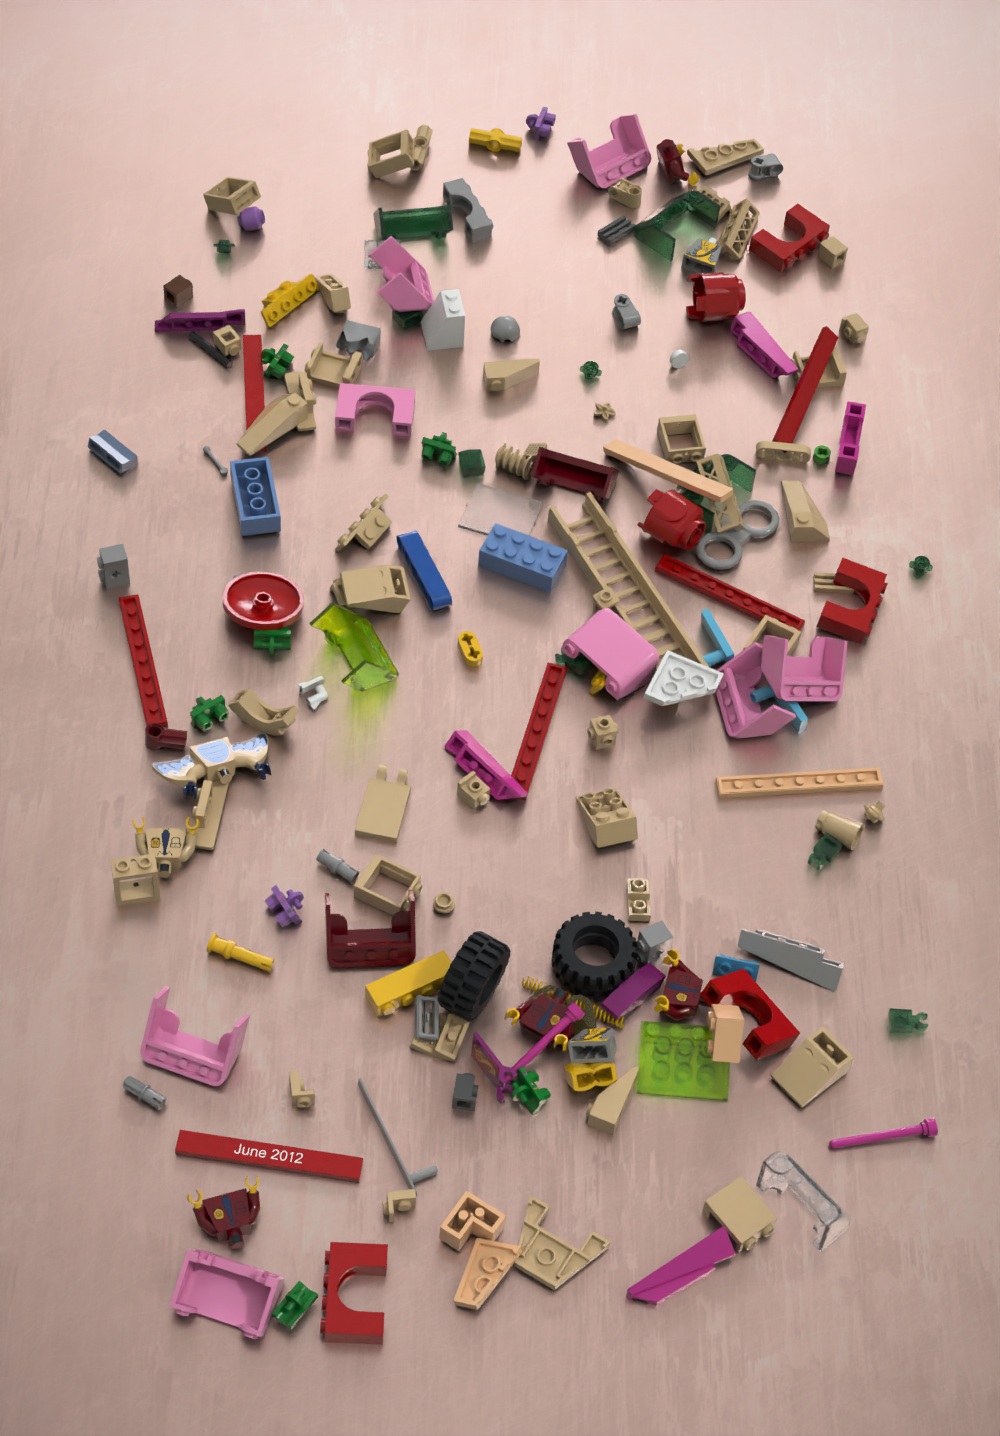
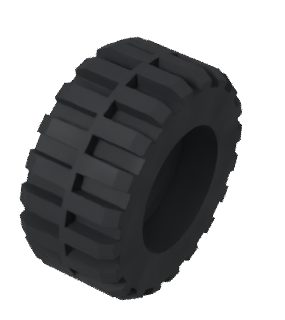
M596 911L595 914L583 912L582 916L579 917L577 914L572 916L570 921H565L561 929H558L556 933L551 960L552 967H554L553 972L557 978H560L559 982L563 987L568 986L569 991L573 994L578 992L585 997L593 996V999H600L602 995L607 998L634 973L638 949L636 948V938L632 937L633 932L629 927L625 928V923L620 919L618 921L615 920L613 915L608 914L605 916L602 915V912ZM584 945H599L610 951L614 960L601 966L589 965L576 956L575 950Z
M477 931L470 935L457 952L456 957L445 974L438 993L439 997L437 998L439 1005L466 1021L476 1019L488 1004L504 975L511 955L508 945L482 931Z

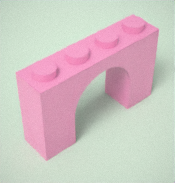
M340 383L335 414V430L354 431L356 415L359 410L369 405H380L389 409L393 414L392 435L411 436L416 390Z

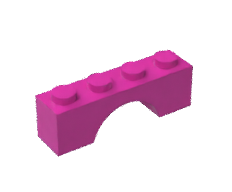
M847 401L835 472L854 475L866 404Z

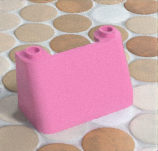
M604 608L594 614L563 642L561 648L570 658H576L582 653L606 674V690L616 700L648 684L652 679L659 660L657 650L609 608Z
M188 1249L170 1307L176 1308L175 1313L189 1317L190 1313H197L240 1327L244 1331V1336L257 1339L258 1336L262 1337L264 1335L283 1287L285 1277L200 1249Z

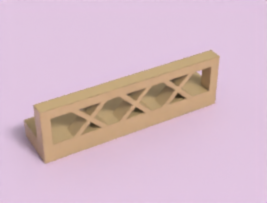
M747 198L733 206L718 240V245L721 246L720 255L728 252L736 261L741 258L760 215V212ZM743 221H746L747 229H745ZM738 232L741 233L742 240H740ZM733 244L736 245L737 252H736L735 249L732 247Z
M716 453L696 461L700 475L704 477L707 475L709 479H716L719 483L732 488L724 459L720 454ZM712 461L714 468L711 474L704 471L703 464ZM735 494L725 500L722 510L716 508L715 501L708 498L718 533L721 534L734 528L737 531L745 529ZM723 514L730 516L731 524L722 527L720 520Z

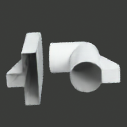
M323 676L297 685L301 695L313 689L317 692V694L306 699L313 711L317 709L322 701L328 698V693L322 685L325 682Z

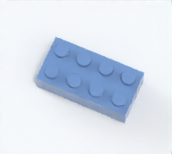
M269 457L230 461V476L241 535L281 531V516Z
M495 523L479 550L478 566L551 593L566 566L568 550Z

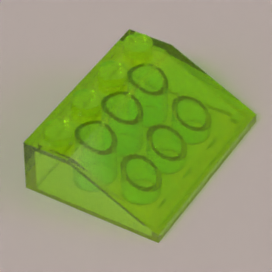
M641 1021L638 1043L639 1072L637 1077V1094L727 1101L730 1062L712 1061L710 1053H707V1041L711 1040L712 1037L709 1026Z

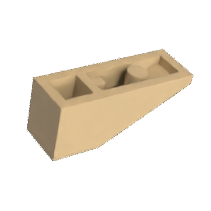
M332 273L315 277L325 302L333 312L343 313L346 309L351 308L348 286Z
M540 358L484 362L483 378L486 391L506 390L538 375Z
M638 1067L632 1068L597 1096L595 1103L590 1102L586 1115L589 1116V1126L612 1135L614 1134L637 1080Z

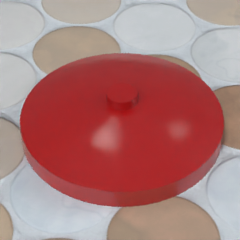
M260 571L245 573L232 579L223 591L222 604L226 614L233 621L244 627L256 630H275L292 624L300 617L304 607V596L300 587L291 579L277 573Z

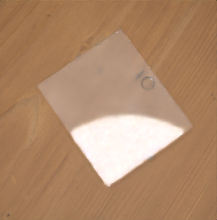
M477 483L469 502L466 504L458 527L488 536L494 524L497 523L530 536L543 502Z

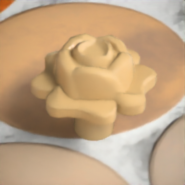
M878 801L876 805L866 804L864 805L866 810L864 815L873 823L879 820L883 822L885 818L882 816V810L885 805L881 801Z

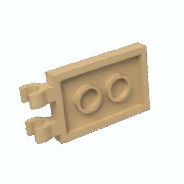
M379 764L376 779L369 778L355 828V835L397 843L411 791V786L406 785L408 770L400 768L397 782L385 781L387 766Z

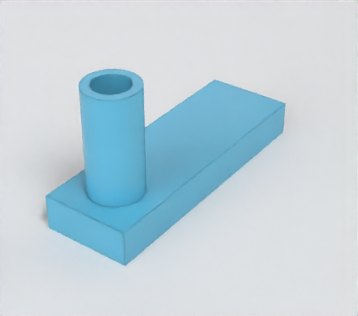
M705 609L701 611V623L717 650L702 657L708 666L722 661L727 663L734 657V652L710 610Z
M770 685L750 692V698L753 703L774 697L782 709L796 715V718L790 721L796 731L801 733L806 730L808 718L797 701L778 699Z

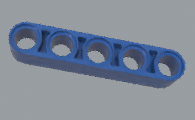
M414 530L397 535L396 539L399 550L430 609L434 611L452 605L451 594L419 533Z

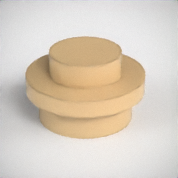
M441 892L435 896L433 907L437 912L449 913L454 909L455 901L449 893Z

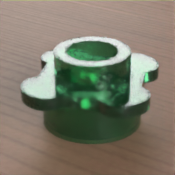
M219 240L213 246L217 247V252L231 253V247H235V244H230L229 240Z
M587 361L584 366L580 367V371L585 374L586 379H592L602 374V371L599 370V365L594 361Z
M918 556L909 563V567L913 568L918 576H923L925 572H930L933 568L929 559L925 556Z

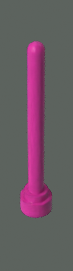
M572 1002L567 1007L566 1015L512 1068L516 1072L519 1068H525L555 1039L556 1035L560 1034L572 1021H580L586 1014ZM510 1076L504 1077L507 1080V1084L512 1080Z
M928 1118L920 1122V1125L833 1139L829 1142V1146L832 1149L917 1134L933 1137L938 1135V1127L934 1118Z

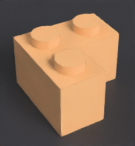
M712 1004L711 1011H707L706 1017L709 1031L712 1032L711 1040L707 1041V1053H710L712 1061L740 1063L744 1017L739 1006Z
M466 1191L440 1226L439 1239L458 1251L472 1233L479 1238L495 1241L505 1227L506 1215Z

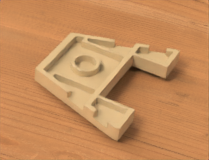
M531 1195L518 1244L523 1252L514 1262V1267L555 1290L608 1249L610 1241L592 1231L580 1250L539 1227L550 1206Z

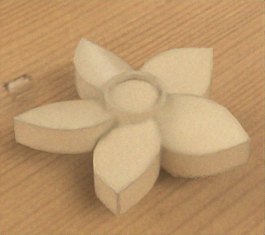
M610 402L605 403L604 407L596 403L595 406L598 410L595 411L594 416L602 415V419L607 421L609 416L616 415L614 409L610 408Z

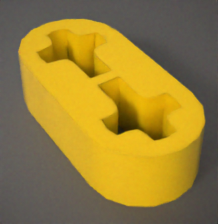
M470 631L461 632L458 636V647L462 657L468 666L477 667L483 661V651L474 633Z

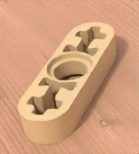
M760 441L756 444V456L766 460L807 463L811 459V449L809 446L801 444ZM784 450L787 451V453H779V451Z

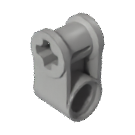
M774 153L755 156L751 159L752 167L748 175L755 180L774 177L783 172L784 166Z
M625 294L616 295L612 313L618 321L620 328L624 330L640 325V314L630 298Z

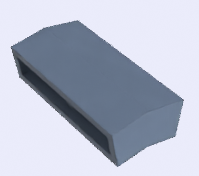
M105 429L89 438L88 448L117 472L123 473L138 464L137 455Z

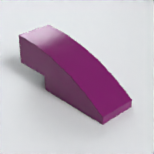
M649 962L615 989L602 1002L601 1006L618 1020L644 1003L648 995L661 987L666 976Z

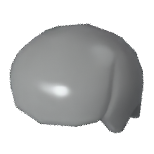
M500 316L492 322L491 333L493 337L501 342L506 339L514 342L519 337L520 328L512 316Z

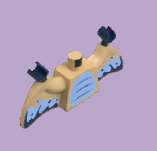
M265 733L239 743H230L228 737L190 747V755L181 759L155 762L152 764V769L163 779L184 787L185 799L188 795H193L194 799H196V781L202 777L208 781L220 780L222 784H227L232 780L236 767H248L252 770H258L259 778L262 780L266 779L265 774L271 775L269 764L263 763L268 754V738Z

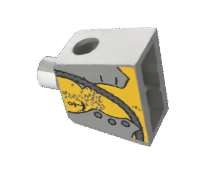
M709 238L708 241L697 239L683 254L682 268L698 274L715 273L721 253V246L718 245V241L715 238Z
M584 1029L568 1041L571 1064L613 1062L617 1051L614 1029Z

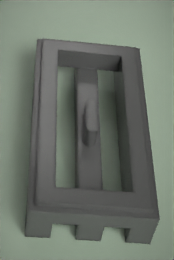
M623 215L598 230V236L611 245L636 230V224H631V220H626V216Z

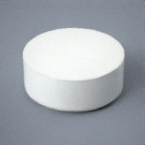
M677 350L672 353L669 361L674 368L678 369L687 364L689 356L684 350Z

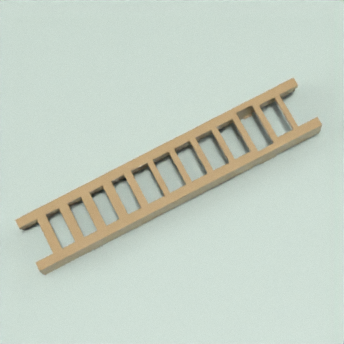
M586 493L585 503L582 504V508L588 517L567 525L554 505L550 506L548 513L549 522L596 593L607 588L609 585L630 578L635 586L615 593L617 597L622 599L640 592L644 598V601L623 609L618 603L611 607L612 611L637 633L638 629L660 622L663 626L662 629L642 636L649 643L668 636L671 638L673 643L656 649L659 658L663 657L667 650L673 653L679 651L683 657L709 667L617 532L616 526L604 513L592 493ZM592 522L597 528V531L577 537L575 532L572 533L570 531ZM603 535L609 541L606 545L586 552L580 546L581 543ZM609 550L616 557L596 566L589 559ZM618 564H621L626 571L605 580L598 573ZM648 606L654 613V615L634 623L627 616L629 613ZM657 663V666H656V668H655V671H654V673H653V676L655 675V673H656V671H657V669H658V667H659V665H660L659 663Z

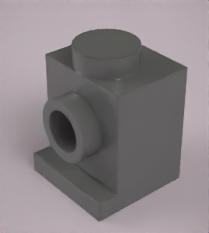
M457 1073L452 1108L475 1112L478 1085H474L475 1076L473 1074Z

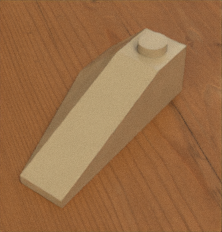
M295 392L283 394L264 408L239 439L237 446L248 456L256 453L307 420L308 403Z
M800 480L781 481L791 542H829L830 536L827 523Z

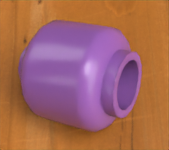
M257 206L247 207L240 212V216H237L239 226H243L245 231L261 229L263 224H265L264 212Z

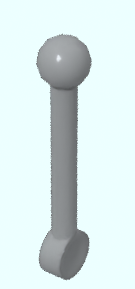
M205 446L203 448L204 453H207L218 466L220 474L226 476L228 469L222 467L211 453L210 447Z

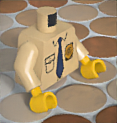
M142 817L143 824L138 827L135 825V819L133 818L132 825L137 831L135 833L136 849L140 855L155 853L159 877H170L171 869H180L182 863L187 861L195 851L197 838L195 829L200 826L199 819H196L194 827H191L189 824L190 817L186 819V826L189 828V832H187V828H145V832H143L145 819Z

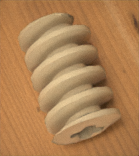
M503 443L495 456L496 465L503 467L504 470L509 469L510 473L516 472L517 476H522L523 479L528 480L531 477L535 461L532 462L533 456L530 455L525 459V452L519 456V449H516L513 453V446H509L506 450V443Z

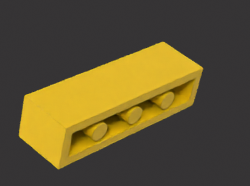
M445 950L440 951L365 985V997L377 1017L389 1015L403 1005L408 1006L412 1004L417 995L430 996L436 990L441 989L440 986L452 962Z

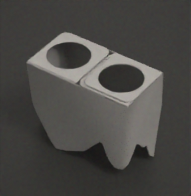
M347 320L337 340L336 347L339 349L347 347L349 353L361 350L364 359L367 360L372 354L374 356L380 344L381 328Z

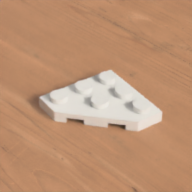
M667 650L644 694V699L660 706H666L713 694L716 692L724 673Z

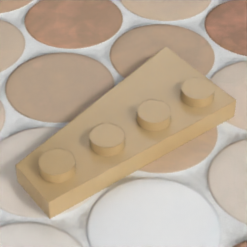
M755 138L735 141L733 145L723 143L718 144V147L714 148L704 146L701 150H694V148L687 150V155L705 176L764 154V148Z

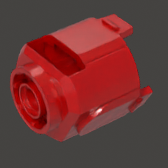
M723 272L697 273L686 278L687 282H694L693 305L686 306L689 319H698L700 322L733 320L739 314V311L744 309L746 303L745 286L743 281L738 279L735 274H724Z
M656 489L647 498V501L653 506L645 522H639L637 526L643 532L650 534L663 544L685 550L692 549L701 539L706 529V522L702 520L704 517L703 509L675 490L663 493Z

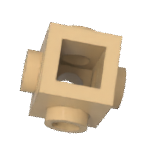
M611 715L597 716L590 720V727L587 729V733L595 749L598 750L615 745L619 728L617 723L613 722Z

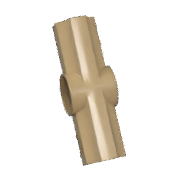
M422 124L419 126L413 138L415 141L414 166L409 167L413 171L422 169L424 160L427 157L428 146L433 133V129L429 125Z

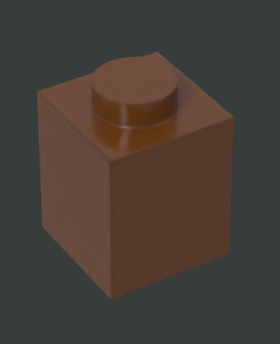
M181 275L163 285L164 299L176 308L193 298L192 283Z

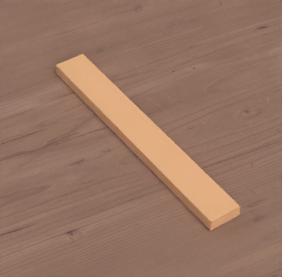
M617 439L603 447V453L719 503L734 495L733 488Z
M880 767L716 777L715 780L718 798L882 789L884 785Z

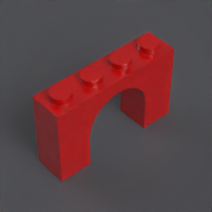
M798 203L786 211L784 225L801 237L800 240L795 242L782 241L765 229H761L751 237L749 250L780 272L790 268L793 263L801 260L808 252L813 251L823 240H827L829 237L830 225Z
M842 557L833 583L838 586L854 589V592L862 598L865 606L860 609H848L826 601L816 627L862 644L864 637L868 638L871 633L872 626H869L870 622L874 623L878 612L874 610L875 608L879 609L883 597H880V593L884 594L888 585L885 582L887 574Z
M745 969L711 979L700 994L710 1007L712 1004L740 1006L750 1011L758 1019L761 1026L752 1029L742 1043L756 1060L790 1048L800 1034L797 1028Z
M330 1242V1251L325 1250V1265H329V1273H324L323 1288H328L327 1296H322V1310L326 1311V1319L321 1318L320 1333L325 1334V1342L383 1345L385 1312L352 1310L341 1302L338 1291L346 1280L354 1276H386L388 1244Z

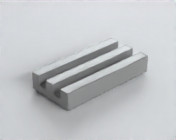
M417 995L415 998V1040H432V1042L439 1040V1003L436 997ZM422 1001H424L423 1033H422ZM429 1002H432V1034H429Z

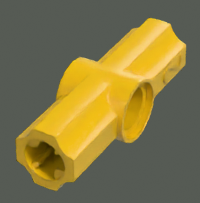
M471 128L468 142L487 146L493 152H498L501 149L520 152L523 138L507 135L498 128H494L491 131Z

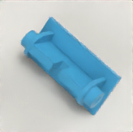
M720 954V956H715L712 974L723 976L745 969L756 982L760 964L755 963V960H738Z

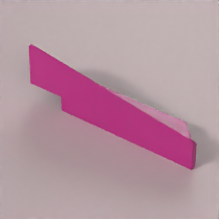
M748 311L734 317L730 331L739 337L736 344L772 378L781 375L787 376L798 370L796 365L752 312Z
M467 730L454 731L444 747L456 755L454 761L468 774L472 771L476 772V776L490 788V794L496 800L526 797L528 795L520 784Z
M724 1226L628 1288L627 1299H640L647 1301L648 1304L657 1306L715 1270L714 1264L735 1256V1251Z

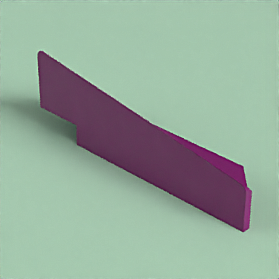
M245 309L223 312L169 313L163 319L155 321V332L216 331L227 325H245Z

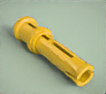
M213 933L210 937L207 952L211 953L213 951L223 955L225 959H231L232 957L267 972L271 971L272 963H274L275 959L236 945L237 943L234 940H225L218 937L216 933Z

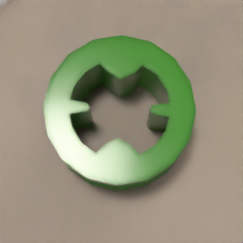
M824 445L817 446L814 450L813 460L818 464L828 463L831 450Z

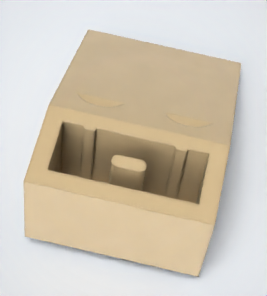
M380 565L340 572L346 606L401 613L411 600L404 567Z
M606 788L595 793L588 792L576 797L590 837L597 848L638 839L637 817L616 788Z
M822 1026L810 1035L771 1074V1077L803 1108L850 1070L854 1056Z

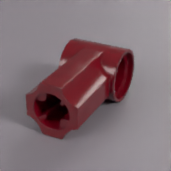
M150 723L146 726L145 745L147 748L158 750L161 747L185 750L187 731L167 729L159 723Z

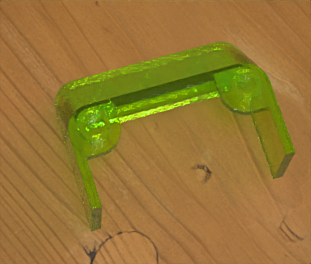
M332 602L310 622L312 627L324 632V638L328 644L340 648L352 669L341 680L343 684L352 687L356 691L363 692L391 682L399 676L398 670L373 626L365 617Z

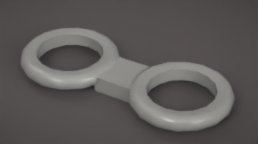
M751 500L740 504L738 507L741 517L747 510L759 509L770 516L771 523L767 527L760 529L752 528L744 523L745 529L740 531L734 528L721 534L718 531L708 533L702 536L697 543L696 553L698 558L706 566L713 569L723 570L737 565L742 558L743 550L741 546L750 540L751 537H765L775 532L779 526L780 519L777 511L764 501ZM711 541H724L733 548L734 555L728 560H714L706 554L704 547Z

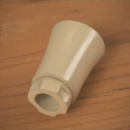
M824 810L817 819L815 829L822 831L823 834L853 850L862 836L865 824Z

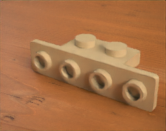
M302 371L285 373L284 378L288 393L295 392L308 403V419L297 425V430L316 429L313 414L316 396L315 393H311V390H313L311 379H308L306 372Z
M387 494L381 498L377 496L370 503L372 507L370 509L366 508L359 515L360 521H355L348 528L350 532L348 534L344 533L337 540L339 543L335 548L337 552L345 547L353 537L366 549H369L392 523L379 509L389 497Z
M204 780L202 788H198L197 801L199 802L198 806L194 805L192 818L199 819L200 826L195 830V833H197L195 848L214 849L229 783L222 784L220 780Z

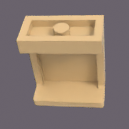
M319 342L316 349L313 348L311 360L306 362L304 371L307 372V378L311 379L312 382L339 389L340 383L354 384L362 367V353L355 351L352 358L324 351L323 343Z
M837 346L833 349L817 388L841 386L845 383L847 371ZM794 351L793 358L791 359L798 368L795 372L796 383H798L809 359V356L800 357L798 351Z
M742 1176L707 1199L703 1207V1212L708 1218L713 1215L726 1228L728 1234L737 1243L736 1250L738 1252L744 1249H751L760 1237H768L775 1230L774 1226L777 1217Z

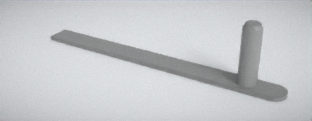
M359 1078L358 1086L409 1189H415L417 1197V1191L413 1183L437 1174L438 1169L433 1165L408 1174L362 1079Z

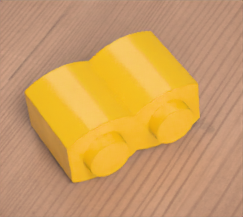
M613 1062L569 1063L564 1067L566 1082L575 1091H586L595 1085L607 1086L617 1081L616 1066Z

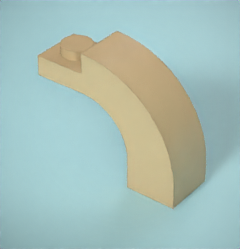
M251 688L239 691L228 704L230 709L245 723L270 735H282L295 722V717L300 712L295 706L283 709L271 707L263 702Z

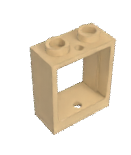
M407 129L369 142V150H367L369 157L367 168L369 172H372L375 178H379L414 166L415 141ZM400 150V154L380 160L382 155Z
M227 176L206 191L203 197L209 210L238 215L245 208L260 199L261 195L256 181Z
M696 414L659 418L657 432L665 460L674 464L696 462L705 457L706 446ZM691 433L695 447L670 448L667 435Z
M765 615L743 647V650L752 643L757 642L763 631H767L779 638L789 639L787 656H791L799 643L801 632L794 627L779 622L775 618Z
M155 853L111 860L117 906L161 900ZM152 876V878L119 882L120 880Z
M375 853L354 885V897L392 916L399 911H409L408 890L398 904L369 890L379 873H382L409 886L408 890H413L414 896L417 897L422 890L421 875Z

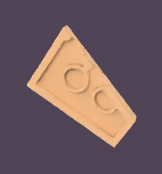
M477 1238L454 1298L455 1305L478 1310L523 1252L522 1248L516 1245Z

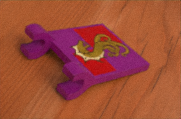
M476 1032L473 1034L471 1056L496 1087L497 1101L503 1104L505 1097L502 1094L508 1093L511 1095L514 1091L507 1084V1080L504 1077L510 1076L515 1081L517 1079V1072L513 1068L503 1066Z

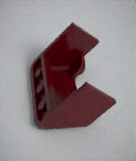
M539 446L531 477L538 479V483L549 486V483H554L585 493L591 492L596 500L604 502L605 498L609 499L619 470Z
M408 890L409 911L395 913L391 920V928L348 930L347 920L343 915L330 914L329 893H325L328 962L334 967L405 965L411 963L416 957L415 899L413 890Z

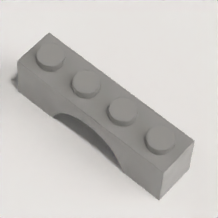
M463 178L443 183V197L449 207L462 209L469 214L465 218V232L471 242L492 237L493 221L486 215L484 207H481L478 198L472 193L470 185Z

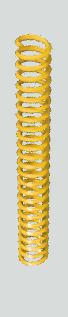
M528 976V979L525 982V984V978H523L522 987L526 986V989L530 988L531 991L534 989V992L540 990L541 985L543 983L542 981L536 989L538 979L532 987L534 978H532L529 986L528 983L530 976ZM551 990L549 994L547 992L545 995L551 998L554 990ZM569 993L567 999L565 1000V1002H564L563 1004H566V1003H567L568 999H569L570 996H571V993ZM580 1000L578 1007L584 1012L586 1006L584 1003L581 1008L583 1001ZM599 1005L594 1011L595 1018L599 1017L600 1020L603 1019L604 1022L607 1021L612 1023V1025L615 1024L616 1027L620 1025V1029L625 1026L622 1025L624 1016L621 1017L618 1023V1020L615 1019L614 1021L613 1016L610 1019V1013L606 1017V1010L602 1015L603 1007L599 1013Z

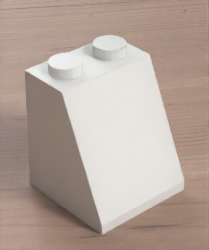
M459 289L440 291L421 320L427 351L464 347L465 312Z

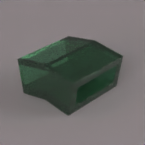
M392 310V318L400 327L407 329L421 322L423 312H398L397 310Z
M469 449L458 452L464 478L484 475L486 466L481 449Z

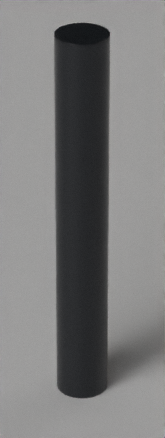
M194 331L189 334L190 339L226 367H231L233 362Z

